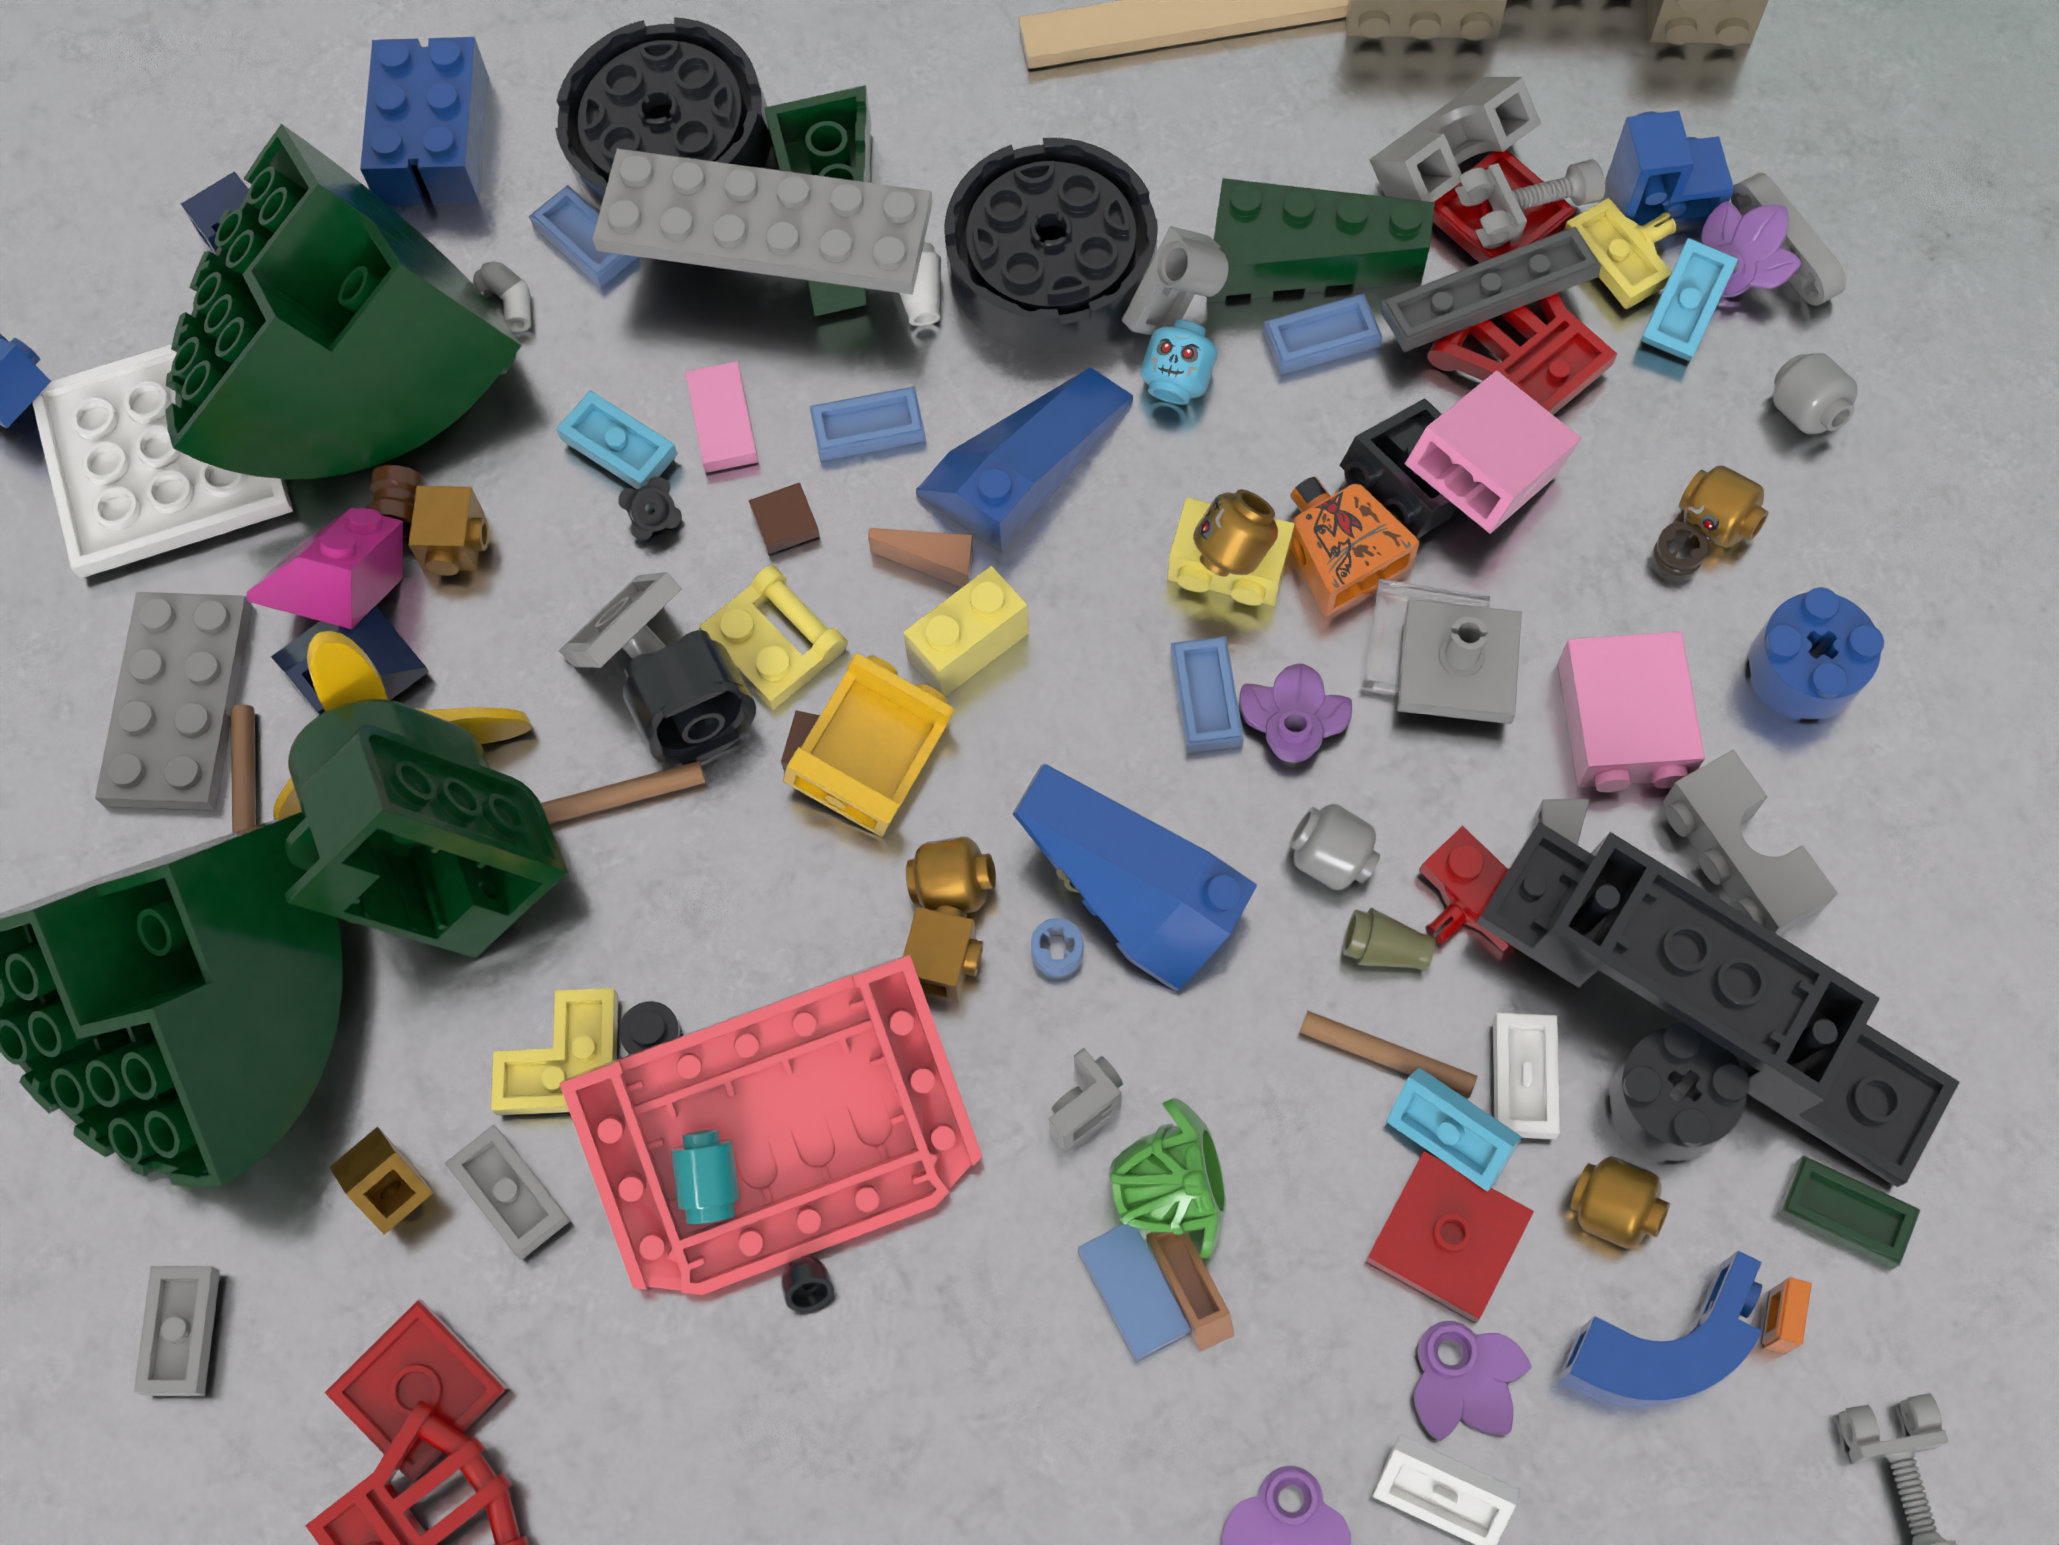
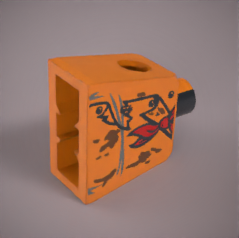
M1310 477L1297 485L1291 492L1290 498L1301 513L1292 520V523H1295L1290 549L1325 618L1413 568L1420 542L1362 485L1352 484L1331 496L1317 477Z

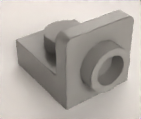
M1082 1048L1074 1055L1075 1071L1089 1088L1082 1091L1080 1087H1075L1068 1091L1052 1106L1051 1110L1054 1115L1048 1118L1050 1135L1064 1152L1121 1109V1092L1118 1088L1123 1085L1120 1076L1103 1056L1094 1060L1085 1048Z

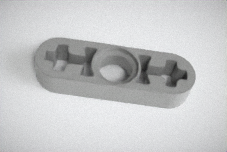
M1756 173L1734 185L1731 203L1742 216L1748 211L1764 205H1783L1787 208L1789 217L1788 231L1781 248L1790 251L1801 261L1800 267L1788 281L1807 303L1818 306L1845 290L1846 278L1839 261L1768 175Z

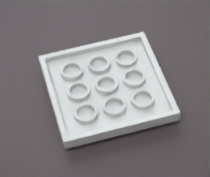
M172 344L53 380L32 402L70 566L79 579L293 512L285 479L255 477L227 471L200 462L173 449L167 430L165 410L171 403L175 404V391L165 386L167 374L171 371L172 362L177 353L171 349Z

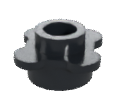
M653 477L646 486L636 490L626 488L620 493L618 504L627 511L631 520L630 533L635 538L640 540L649 539L653 531H660L666 527L673 529L681 522V511L675 507L674 501L669 495L670 484L666 479ZM648 503H652L655 506V511L651 514L645 511V506Z

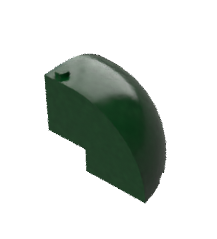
M281 123L243 178L251 186L240 207L233 211L225 209L218 222L220 226L215 236V244L218 246L216 253L204 251L189 288L196 291L192 314L190 315L185 312L179 316L171 347L177 353L172 362L171 371L166 377L165 386L175 391V404L171 403L165 410L167 430L173 449L200 462L227 471L255 477L277 479H314L343 475L397 458L426 443L448 428L471 408L498 375L506 373L511 368L522 345L487 298L441 251L377 195Z
M302 812L246 828L146 861L0 913V1053L9 1062L20 1065L26 1074L22 1075L19 1083L46 1112L50 1114L60 1109L77 1124L74 1126L73 1134L76 1138L105 1158L116 1152L123 1161L131 1164V1171L145 1177L153 1171L170 1176L171 1185L194 1188L224 1186L249 1170L275 1147L300 1116L321 1079L332 1049L339 1020L343 958L338 918L289 904L286 900L285 893L307 872V870L300 869L291 864L285 850L286 839L305 819Z

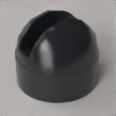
M804 1256L801 1257V1262L795 1264L790 1262L781 1275V1288L786 1305L794 1311L808 1312L824 1306L833 1296L834 1287L829 1271L816 1258ZM814 1282L806 1287L804 1285L805 1283Z

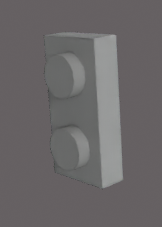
M494 1124L445 1162L465 1191L520 1260L524 1259L570 1222L569 1218Z
M213 1266L150 1267L134 1393L142 1396H205L220 1270Z

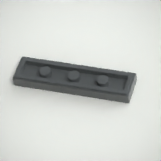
M1575 226L1382 300L1381 314L1403 351L1406 352L1599 277L1601 265Z

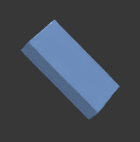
M567 185L529 215L532 226L602 288L638 257L596 251L593 235L599 212Z
M1364 293L1268 320L1263 325V334L1280 375L1381 347L1383 338Z
M915 386L809 406L820 462L926 442Z
M1227 637L1171 643L1170 653L1186 753L1243 747L1244 737Z
M1121 1224L1078 1247V1252L1135 1361L1148 1356L1191 1332L1186 1318L1138 1228L1131 1227L1128 1224Z

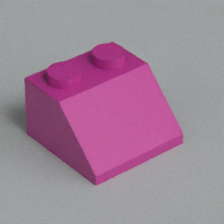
M350 508L301 542L247 591V602L353 629L403 579V521L382 516L373 509Z

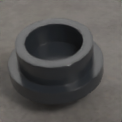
M655 1001L642 1002L630 1008L623 1016L619 1026L620 1041L629 1054L677 1038L680 1034L679 1023L672 1010L666 1005Z

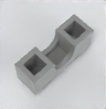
M1484 77L1373 156L1369 161L1386 197L1434 202L1461 182L1459 177L1462 174L1458 167L1460 163L1480 153L1505 151L1538 127L1541 122L1522 77Z
M1733 749L1674 783L1663 801L1666 807V817L1677 834L1682 837L1686 836L1699 853V862L1705 875L1714 884H1720L1734 903L1733 908L1781 936L1821 913L1838 893L1803 845L1785 855L1769 857L1757 853L1746 843L1742 836L1741 824L1756 814L1768 796Z

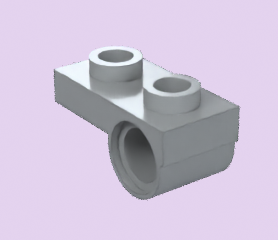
M1170 226L1122 321L1133 332L1152 335L1156 329L1174 326L1176 320H1182L1195 294L1205 297L1216 295L1223 288L1228 276V261L1225 254L1219 249L1220 245L1208 235Z

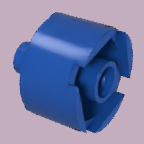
M1813 588L1808 593L1796 595L1783 602L1774 611L1752 642L1748 660L1753 690L1769 708L1785 717L1799 720L1801 718L1825 719L1833 717L1843 711L1873 678L1879 666L1881 651L1884 648V638L1868 615L1855 603L1836 595L1828 588Z

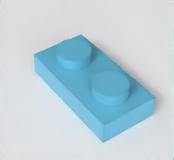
M1688 238L1640 341L1690 362L1738 258Z
M591 390L556 428L560 440L636 489L646 486L651 478L659 477L678 455L674 443Z
M1420 1067L1408 1077L1386 1119L1388 1124L1487 1192L1498 1181L1522 1139V1136Z

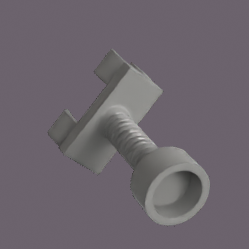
M1589 159L1569 165L1566 177L1512 191L1497 163L1489 165L1486 170L1484 168H1475L1463 173L1459 177L1463 186L1455 188L1464 206L1478 205L1488 199L1493 212L1480 219L1483 229L1475 231L1482 246L1492 249L1508 241L1509 243L1519 241L1527 223L1521 209L1569 197L1577 206L1601 201L1605 194V179L1598 162L1594 159Z
M1931 1393L1907 1397V1400L1900 1401L1901 1415L1904 1425L1910 1434L1909 1437L1880 1442L1877 1419L1869 1404L1846 1408V1411L1839 1412L1840 1427L1843 1437L1850 1448L1848 1453L1852 1464L1885 1457L1890 1463H1893L1890 1467L1894 1469L1893 1475L1897 1476L1894 1480L1898 1482L1896 1485L1897 1489H1901L1898 1493L1902 1496L1900 1498L1901 1502H1905L1902 1506L1906 1509L1904 1511L1905 1515H1909L1906 1519L1908 1522H1911L1908 1524L1909 1528H1912L1910 1531L1911 1535H1915L1912 1538V1545H1956L1955 1540H1946L1940 1536L1939 1532H1935L1937 1530V1526L1933 1525L1935 1519L1931 1518L1933 1517V1513L1929 1512L1931 1506L1927 1505L1929 1503V1500L1925 1499L1927 1493L1923 1492L1925 1487L1921 1485L1923 1483L1922 1479H1919L1921 1474L1917 1472L1919 1470L1918 1466H1915L1917 1461L1913 1459L1917 1451L1937 1448L1949 1442L1946 1431L1942 1430L1940 1411Z

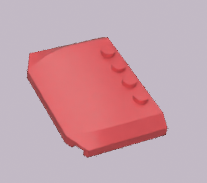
M909 954L879 963L597 1066L559 1083L632 1287L637 1289L652 1287L681 1290V1293L704 1295L934 1208L950 1192L949 1189L971 1165L974 1166L982 1157ZM718 1129L720 1140H733L740 1200L734 1202L736 1216L716 1222L688 1224L686 1223L685 1210L678 1209L671 1149L683 1145V1134Z

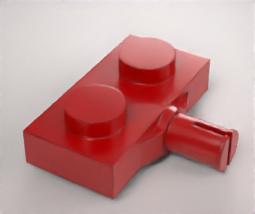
M1463 825L1419 868V871L1440 891L1447 905L1430 924L1425 926V930L1428 935L1433 936L1445 923H1448L1435 938L1436 943L1444 945L1466 923L1468 926L1482 931L1504 952L1510 944L1475 922L1508 868Z

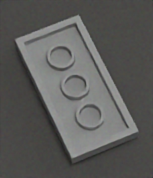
M136 592L95 799L103 806L215 811L231 726V708L235 704L252 604L247 602L246 596Z

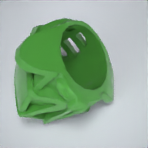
M1172 1098L1164 1101L1162 1104L1177 1126H1174L1172 1123L1159 1126L1156 1132L1141 1137L1113 1159L1109 1167L1108 1176L1111 1181L1112 1196L1116 1210L1120 1215L1119 1221L1124 1225L1128 1224L1131 1227L1153 1233H1174L1175 1235L1186 1234L1195 1230H1204L1199 1258H1210L1219 1240L1226 1210L1221 1165L1207 1125L1189 1105L1179 1099Z

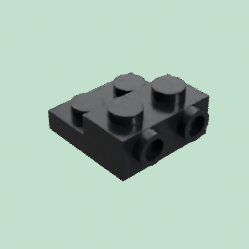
M1426 398L1356 435L1339 465L1344 470L1345 480L1349 486L1352 484L1362 485L1416 538L1448 521L1457 506L1405 465L1406 460L1426 427L1442 415Z

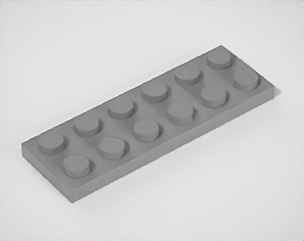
M617 149L594 231L593 242L596 251L913 295L933 204L932 191Z

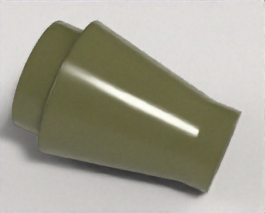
M1370 908L1368 912L1360 910L1353 912L1343 943V954L1355 958L1356 965L1406 967L1423 971L1429 968L1435 950V937L1423 934L1374 908Z

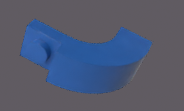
M1740 1251L1735 1252L1723 1261L1697 1323L1686 1336L1670 1341L1642 1339L1594 1316L1583 1325L1558 1382L1596 1401L1619 1407L1647 1409L1679 1403L1722 1381L1746 1359L1762 1330L1738 1319L1739 1316L1747 1319L1760 1297L1762 1284L1754 1280L1762 1262Z

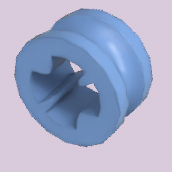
M1052 918L1039 924L1031 938V954L1037 968L1046 975L1055 977L1065 976L1075 971L1082 962L1084 953L1082 933L1074 923L1067 919ZM1060 935L1063 936L1064 944L1074 946V949L1071 953L1064 950V959L1055 960L1051 959L1049 949L1041 948L1042 943L1045 942L1050 945L1051 936Z

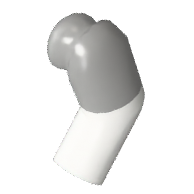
M492 261L484 263L481 269L477 270L473 276L474 285L480 292L484 291L485 296L491 297L496 294L503 300L504 321L511 331L522 332L528 330L531 327L528 284L501 262Z

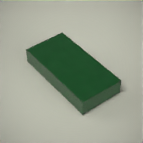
M1803 1155L1796 1163L1777 1215L1894 1269L1901 1264L1921 1209Z

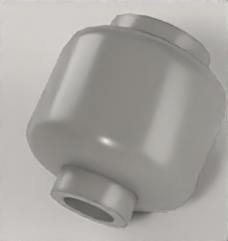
M1824 353L1797 355L1787 361L1775 376L1774 405L1805 434H1820L1827 430L1836 431L1851 419L1854 413L1853 405L1858 395L1857 383L1828 355Z
M1329 804L1320 810L1311 807L1297 825L1289 842V847L1295 850V866L1333 890L1344 889L1354 880L1363 884L1370 877L1380 859V854L1373 850L1376 842L1374 827L1338 804Z

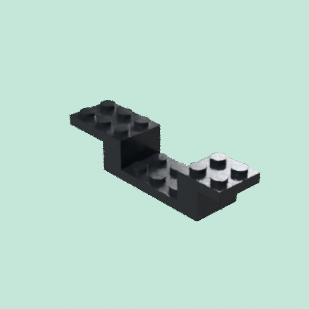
M1538 822L1475 922L1577 987H1580L1597 970L1602 971L1749 1063L1745 1070L1750 1081L1749 1091L1747 1092L1749 1095L1896 1187L1906 1184L1960 1083L1955 1078L1866 1024L1880 1000L1878 996L1612 832H1609L1596 848L1589 853L1551 828Z

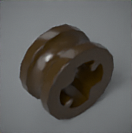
M1685 522L1670 524L1662 530L1653 548L1652 559L1658 570L1670 578L1683 579L1691 577L1698 571L1708 552V540L1706 535L1695 525ZM1673 542L1683 543V550H1686L1688 547L1691 549L1687 559L1676 557L1678 551L1674 553L1669 551Z

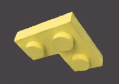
M614 988L556 990L554 998L553 1048L493 1051L491 1110L495 1115L569 1112L559 1083L597 1066L617 1060L618 993Z

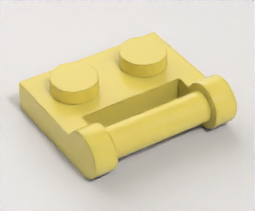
M775 565L762 569L754 577L750 586L699 626L700 630L708 632L712 640L721 643L727 649L743 680L772 710L776 709L837 659L848 645L847 639L836 628L828 629L785 585L787 578ZM771 601L813 644L812 648L802 655L759 611L762 606Z

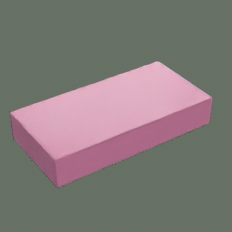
M738 361L685 371L705 473L757 463L758 458Z

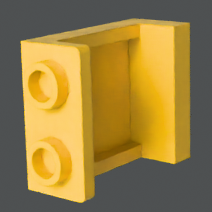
M855 653L849 662L846 673L801 748H797L788 763L783 782L883 838L946 729L955 709L947 704L946 697L935 688L925 684L915 686L897 676V670L882 658L872 655L866 658Z

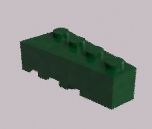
M866 85L764 107L771 146L779 171L870 183L871 119ZM806 280L815 316L867 304V288Z
M1222 178L1214 241L1220 245L1219 249L1227 258L1228 276L1223 288L1216 295L1207 297L1206 303L1224 302L1228 295L1250 293L1251 299L1273 297V291L1304 288L1305 294L1325 292L1328 286L1351 284L1353 289L1422 283L1430 249L1435 202Z

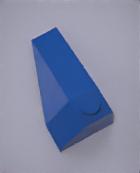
M1089 367L949 451L916 489V495L994 549L1003 553L1133 401V395Z
M1045 763L1039 767L1012 813L1055 869H1061L1084 897L1081 901L1093 916L1098 915L1118 940L1116 945L1124 956L1174 991L1181 990L1231 935L1257 887L1256 883L1207 850Z

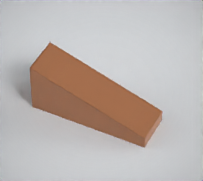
M869 528L868 540L871 553L961 588L970 582L974 552L972 535Z
M1151 1232L1147 1234L1148 1244L1176 1302L1191 1328L1190 1333L1199 1352L1235 1336L1231 1314L1202 1259L1199 1258V1253L1188 1233L1175 1235L1174 1233Z

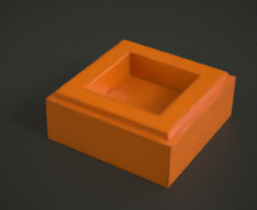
M1789 1277L1770 1290L1762 1339L1764 1349L1787 1354L1803 1345L1811 1282Z

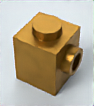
M417 486L409 547L422 570H428L438 575H453L458 571H477L479 551L486 550L489 532L487 520L483 518L484 511L472 487Z
M945 905L934 910L916 907L903 956L908 954L911 956L925 996L959 1003L966 975H977L984 942L976 940L974 920L966 918V913L955 907Z
M378 1126L329 1167L344 1193L384 1235L433 1194L413 1164Z

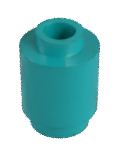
M718 1129L683 1134V1145L672 1148L671 1155L678 1209L685 1210L686 1223L701 1224L735 1217L734 1202L740 1200L733 1140H720Z

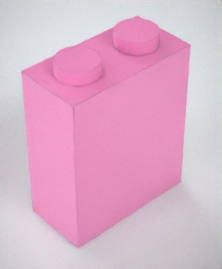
M1496 370L1426 427L1406 460L1405 465L1491 534L1559 474L1582 438Z
M1682 631L1567 640L1558 661V668L1578 788L1596 787V790L1599 792H1616L1628 788L1631 784L1653 783L1657 788H1672L1676 781L1699 769L1705 756Z

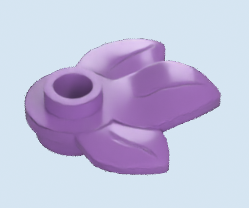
M1725 201L1718 205L1709 215L1703 227L1702 243L1738 258V268L1731 274L1721 297L1740 295L1750 287L1762 289L1778 287L1791 278L1801 265L1800 259L1790 251L1781 248L1789 224L1788 210L1785 206L1764 205L1748 211L1742 216L1732 203Z
M1298 663L1284 668L1276 677L1274 687L1245 683L1240 690L1239 704L1245 722L1255 729L1265 732L1266 740L1272 751L1284 761L1301 762L1307 760L1319 749L1323 738L1341 733L1351 721V698L1342 695H1325L1324 683L1320 674L1306 664Z
M1442 1321L1432 1325L1423 1334L1419 1342L1418 1358L1424 1372L1414 1390L1415 1408L1426 1431L1434 1439L1441 1441L1455 1429L1461 1419L1466 1425L1480 1432L1491 1435H1508L1512 1430L1514 1408L1507 1382L1518 1379L1531 1369L1532 1365L1524 1351L1515 1341L1500 1333L1475 1335L1469 1327L1456 1321ZM1451 1343L1457 1347L1460 1353L1458 1364L1447 1365L1440 1360L1438 1348L1441 1344Z
M1283 1466L1272 1471L1264 1479L1258 1496L1243 1500L1234 1506L1227 1518L1222 1533L1221 1545H1351V1534L1344 1517L1323 1503L1322 1489L1316 1478L1303 1468ZM1290 1487L1300 1493L1302 1505L1298 1511L1288 1512L1280 1506L1278 1496L1282 1489Z

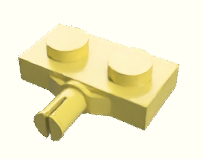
M1608 198L1566 222L1564 231L1576 226L1601 265L1599 278L1626 310L1663 289L1672 271L1657 255L1654 243L1676 232V223L1673 218L1669 220L1670 214L1662 213L1654 220L1640 226L1625 217L1612 200Z

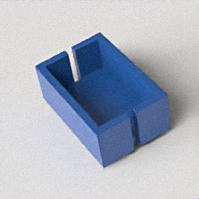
M475 37L429 38L428 47H421L418 38L372 40L360 170L369 190L387 205L423 204L424 195L411 165H418L419 172L433 204L479 203L488 73Z

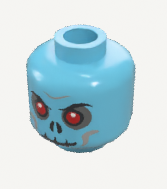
M1176 320L1174 326L1161 327L1153 332L1140 372L1142 379L1149 385L1148 392L1152 396L1168 403L1186 405L1190 399L1204 395L1218 356V350L1214 343L1205 337L1206 329L1191 321Z

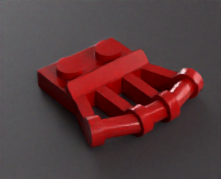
M1556 293L1538 300L1549 321L1547 325L1525 306L1501 315L1528 339L1521 347L1494 323L1486 320L1442 337L1441 340L1434 341L1427 354V358L1438 369L1444 371L1458 370L1482 381L1497 370L1554 415L1614 364L1617 352L1569 312L1559 294ZM1473 335L1502 362H1497L1461 347L1466 336Z
M422 1400L416 1404L406 1418L375 1471L305 1525L319 1545H437L486 1507L495 1542L492 1545H529L527 1534L520 1535L508 1490L512 1484L503 1472L497 1476L481 1453L486 1448L478 1437L475 1436L471 1439L433 1415L435 1408ZM418 1438L449 1456L400 1495L390 1483ZM460 1470L476 1493L425 1532L410 1511V1508Z

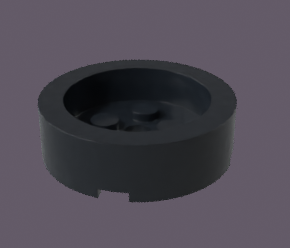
M674 17L673 24L646 26L644 20L607 34L590 46L576 60L564 78L556 100L559 111L558 128H555L560 148L582 191L599 210L602 206L617 149L757 168L765 167L771 149V140L764 107H768L748 55L729 35L697 20ZM658 105L671 106L669 112L671 117L669 119L666 117L647 119V115L651 109Z
M1043 138V144L1013 150L1011 144L982 159L968 171L954 190L945 216L944 230L948 276L953 295L960 308L987 335L1006 345L1032 352L1063 353L1076 351L1098 344L1118 333L1126 326L1122 318L1157 253L1158 222L1149 199L1150 192L1145 183L1128 164L1116 155L1096 145L1068 138ZM1057 226L1064 230L1066 237H1061L1057 240H1045L1042 243L1037 232L1041 228Z

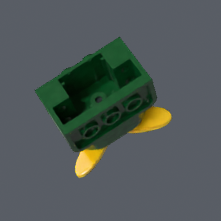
M333 631L319 632L314 635L309 644L307 663L318 699L326 712L307 724L294 740L288 757L291 778L280 792L274 804L273 812L274 820L302 812L305 818L290 833L285 842V850L291 864L300 869L307 870L285 893L287 903L341 918L350 923H358L389 932L398 937H406L476 958L568 872L538 797L523 782L490 769L481 745L511 739L528 732L532 728L529 717L524 712L507 708L470 707L425 710L390 701L387 699L377 669L367 654L356 643L342 633Z

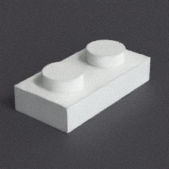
M1496 1013L1493 1018L1494 1118L1522 1136V1138L1556 1139L1560 1134L1557 1016Z
M1399 1434L1379 1476L1373 1497L1475 1545H1497L1517 1506L1520 1490Z

